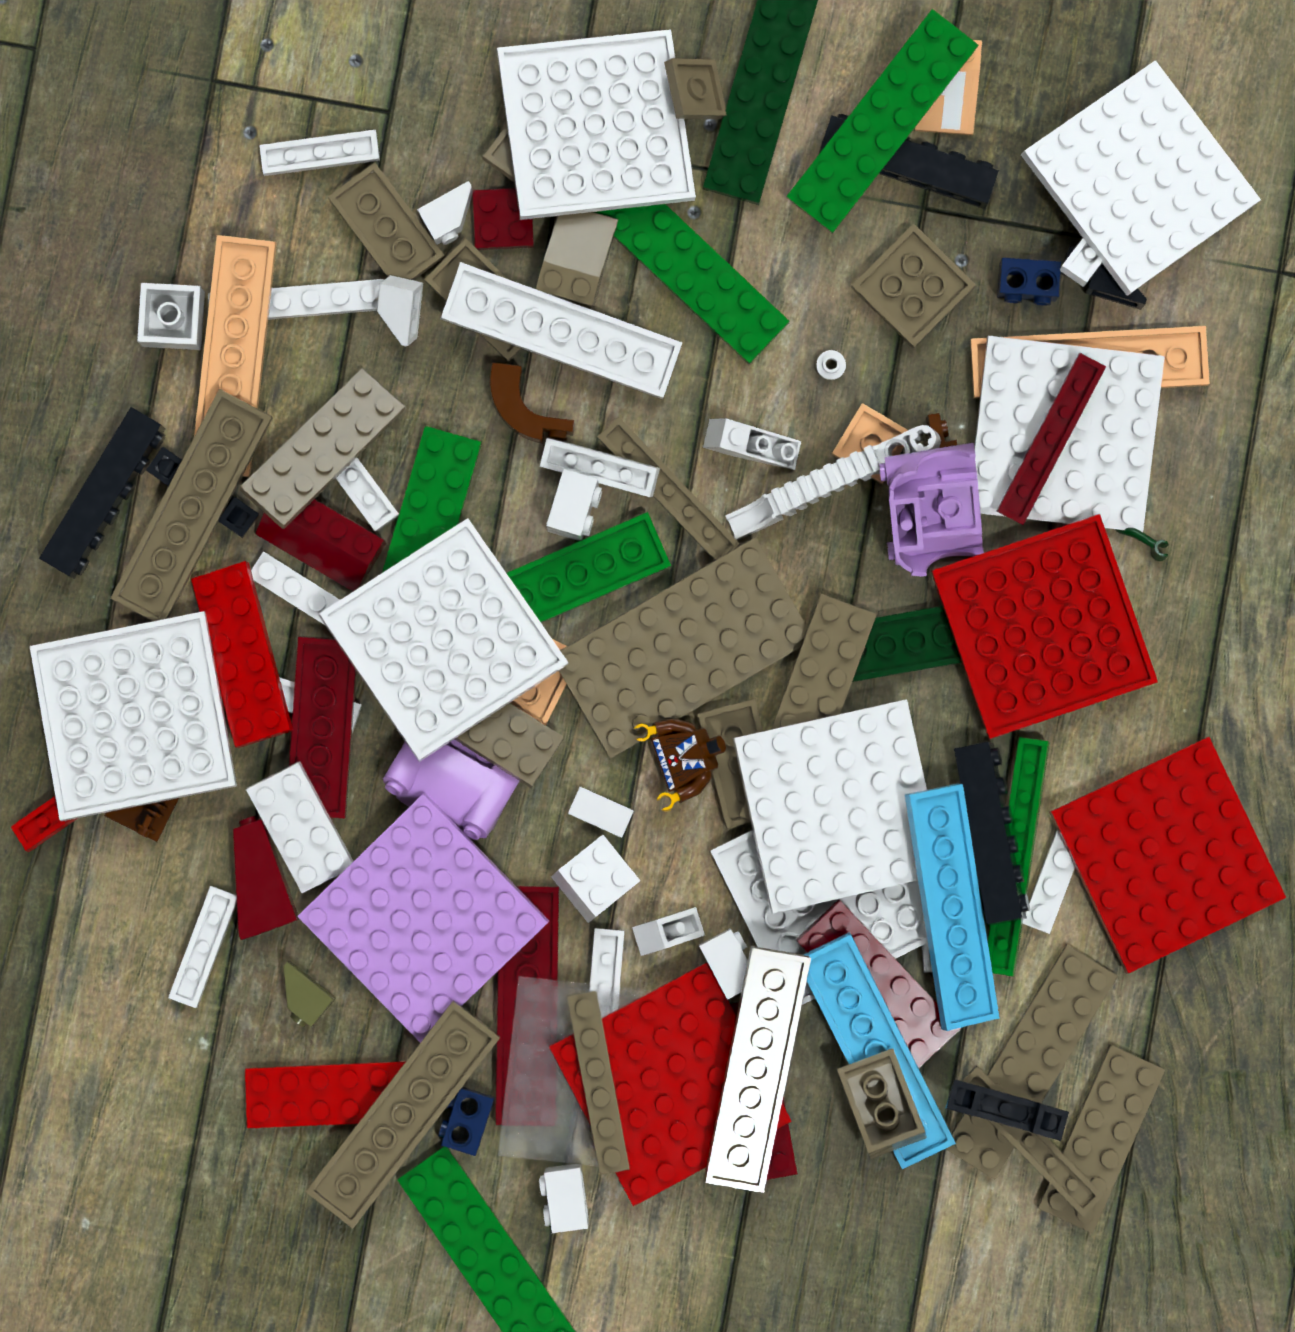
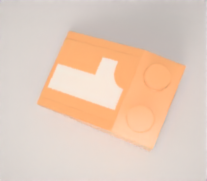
M973 40L979 45L918 123L915 131L973 135L980 75L981 40Z

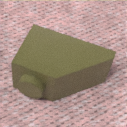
M287 961L283 967L287 1007L293 1012L290 1017L302 1027H305L306 1024L312 1027L334 1002L336 997L294 963Z

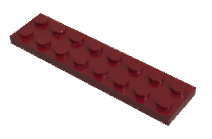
M516 886L543 913L549 922L498 970L497 1035L500 1036V1039L497 1041L496 1125L555 1126L557 1061L549 1046L557 1042L559 887Z

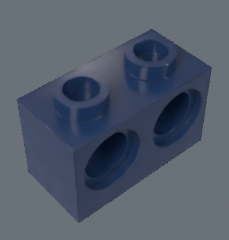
M1002 258L999 262L997 298H1004V302L1013 304L1022 303V299L1033 300L1035 305H1051V301L1055 302L1059 297L1061 262ZM1010 275L1018 276L1022 283L1021 287H1010L1007 284V277ZM1039 277L1047 278L1050 281L1051 288L1049 290L1039 289L1036 285V279Z
M462 1087L447 1107L452 1109L449 1121L443 1120L438 1135V1137L443 1138L441 1145L476 1156L495 1097ZM465 1098H473L477 1101L478 1110L476 1113L468 1114L464 1112L462 1101ZM458 1126L465 1127L469 1132V1139L466 1142H457L453 1137L454 1128Z

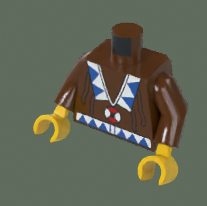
M679 719L654 722L652 726L643 723L637 724L634 729L645 727L647 734L643 738H636V740L646 741L650 738V735H655L654 738H651L662 774L668 791H674V794L664 792L658 796L657 801L664 797L671 800L670 806L663 808L662 811L668 812L673 808L675 802L682 803L702 793L712 779L711 772L718 768L716 755L726 751L724 739L719 735L709 739L705 728L696 729L693 723Z

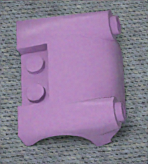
M974 443L885 457V463L879 464L881 482L887 481L889 486L888 495L893 542H887L889 560L895 559V565H901L904 569L911 572V576H927L928 567L933 562L945 557H973L984 553Z
M452 740L420 762L406 742H404L383 777L386 790L396 795L397 799L409 807L423 793H426L464 834L474 840L486 838L494 829L504 807L519 783V780L456 740Z

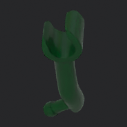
M1136 528L1115 529L1118 533L1135 538L1151 547V556L1156 561H1163L1168 557V554H1162L1158 551V547L1166 548L1169 545L1167 541H1156Z

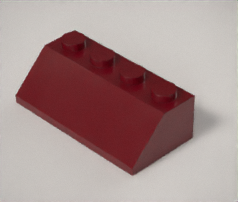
M315 499L285 529H282L264 513L255 533L257 536L353 592L362 586L387 544L382 538Z

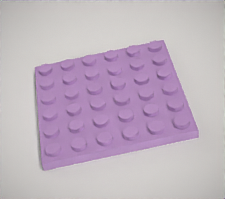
M423 793L297 916L420 1043L453 1000L462 1006L549 922L543 913L426 793Z

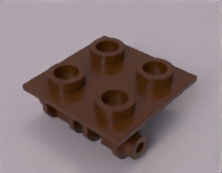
M179 798L106 812L104 816L146 838L148 837L158 842Z

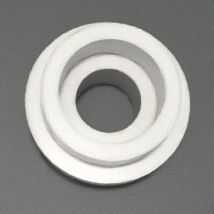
M828 350L818 357L816 368L821 377L827 380H835L844 373L846 362L842 354L834 350ZM834 360L837 367L830 370L826 367V362Z

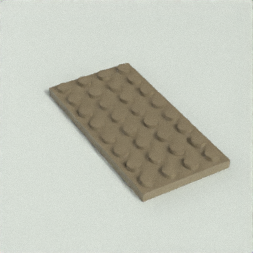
M753 537L561 649L560 651L568 661V664L560 669L559 672L611 759L640 742L636 738L646 736L647 730L645 727L634 729L637 724L643 723L652 726L654 722L683 717L802 647L808 628L756 537Z

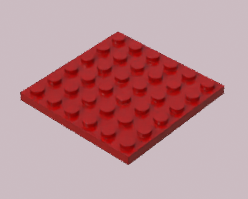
M1100 514L931 571L988 740L1158 682Z
M1206 737L1049 812L1126 974L1286 898L1210 737Z
M708 962L602 1017L630 1170L615 1173L633 1207L706 1168L736 1021V1015ZM574 1033L550 1045L549 1048L590 1124ZM783 1104L781 1105L777 1129L791 1122Z

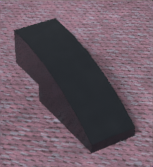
M1069 247V249L1066 252L1064 262L1073 252V250L1075 249L1074 247ZM1103 263L1088 281L1085 294L1139 310L1145 306L1147 298L1139 289L1127 296Z

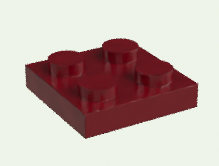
M516 188L473 190L476 249L534 248L533 219L520 220Z

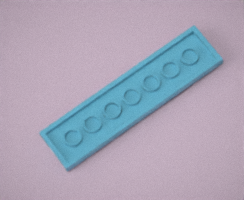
M953 784L905 794L941 1029L949 1031L999 1019L963 784Z
M849 932L804 954L811 957L807 983L848 1063H855L892 1048L895 1052L927 1137L893 1151L901 1168L904 1169L956 1144L851 933Z

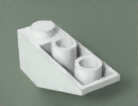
M726 418L709 419L703 448L734 457L795 470L801 441Z

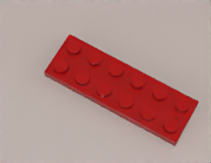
M243 561L192 578L191 581L199 611L206 613L219 688L235 747L241 748L293 731L249 562Z
M406 1061L245 1068L247 1128L358 1124Z

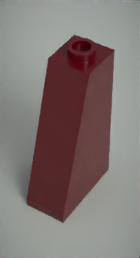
M256 816L239 821L240 827L233 829L240 940H245L300 920L297 917L298 912L271 836L263 820H257Z

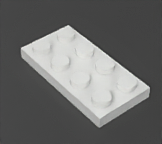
M300 761L247 787V793L301 893L340 875L354 862Z

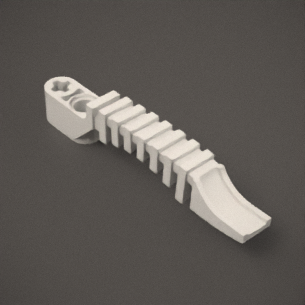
M920 425L878 445H869L862 452L855 451L847 458H839L836 460V463H828L820 470L815 469L807 476L802 475L798 477L794 482L789 481L784 484V487H777L771 490V493L762 495L751 504L726 515V519L734 533V538L739 540L783 520L782 515L792 516L797 514L795 509L803 510L808 507L806 503L814 504L819 501L818 497L826 498L831 496L832 491L840 492L844 490L843 486L845 485L852 487L858 484L856 481L858 479L867 481L872 478V475L880 474L879 464L885 463V457L892 456L893 449L898 445L904 446L905 454L937 449L941 444L940 436L931 427ZM923 434L931 437L928 439L929 445L927 446L919 443L923 440Z

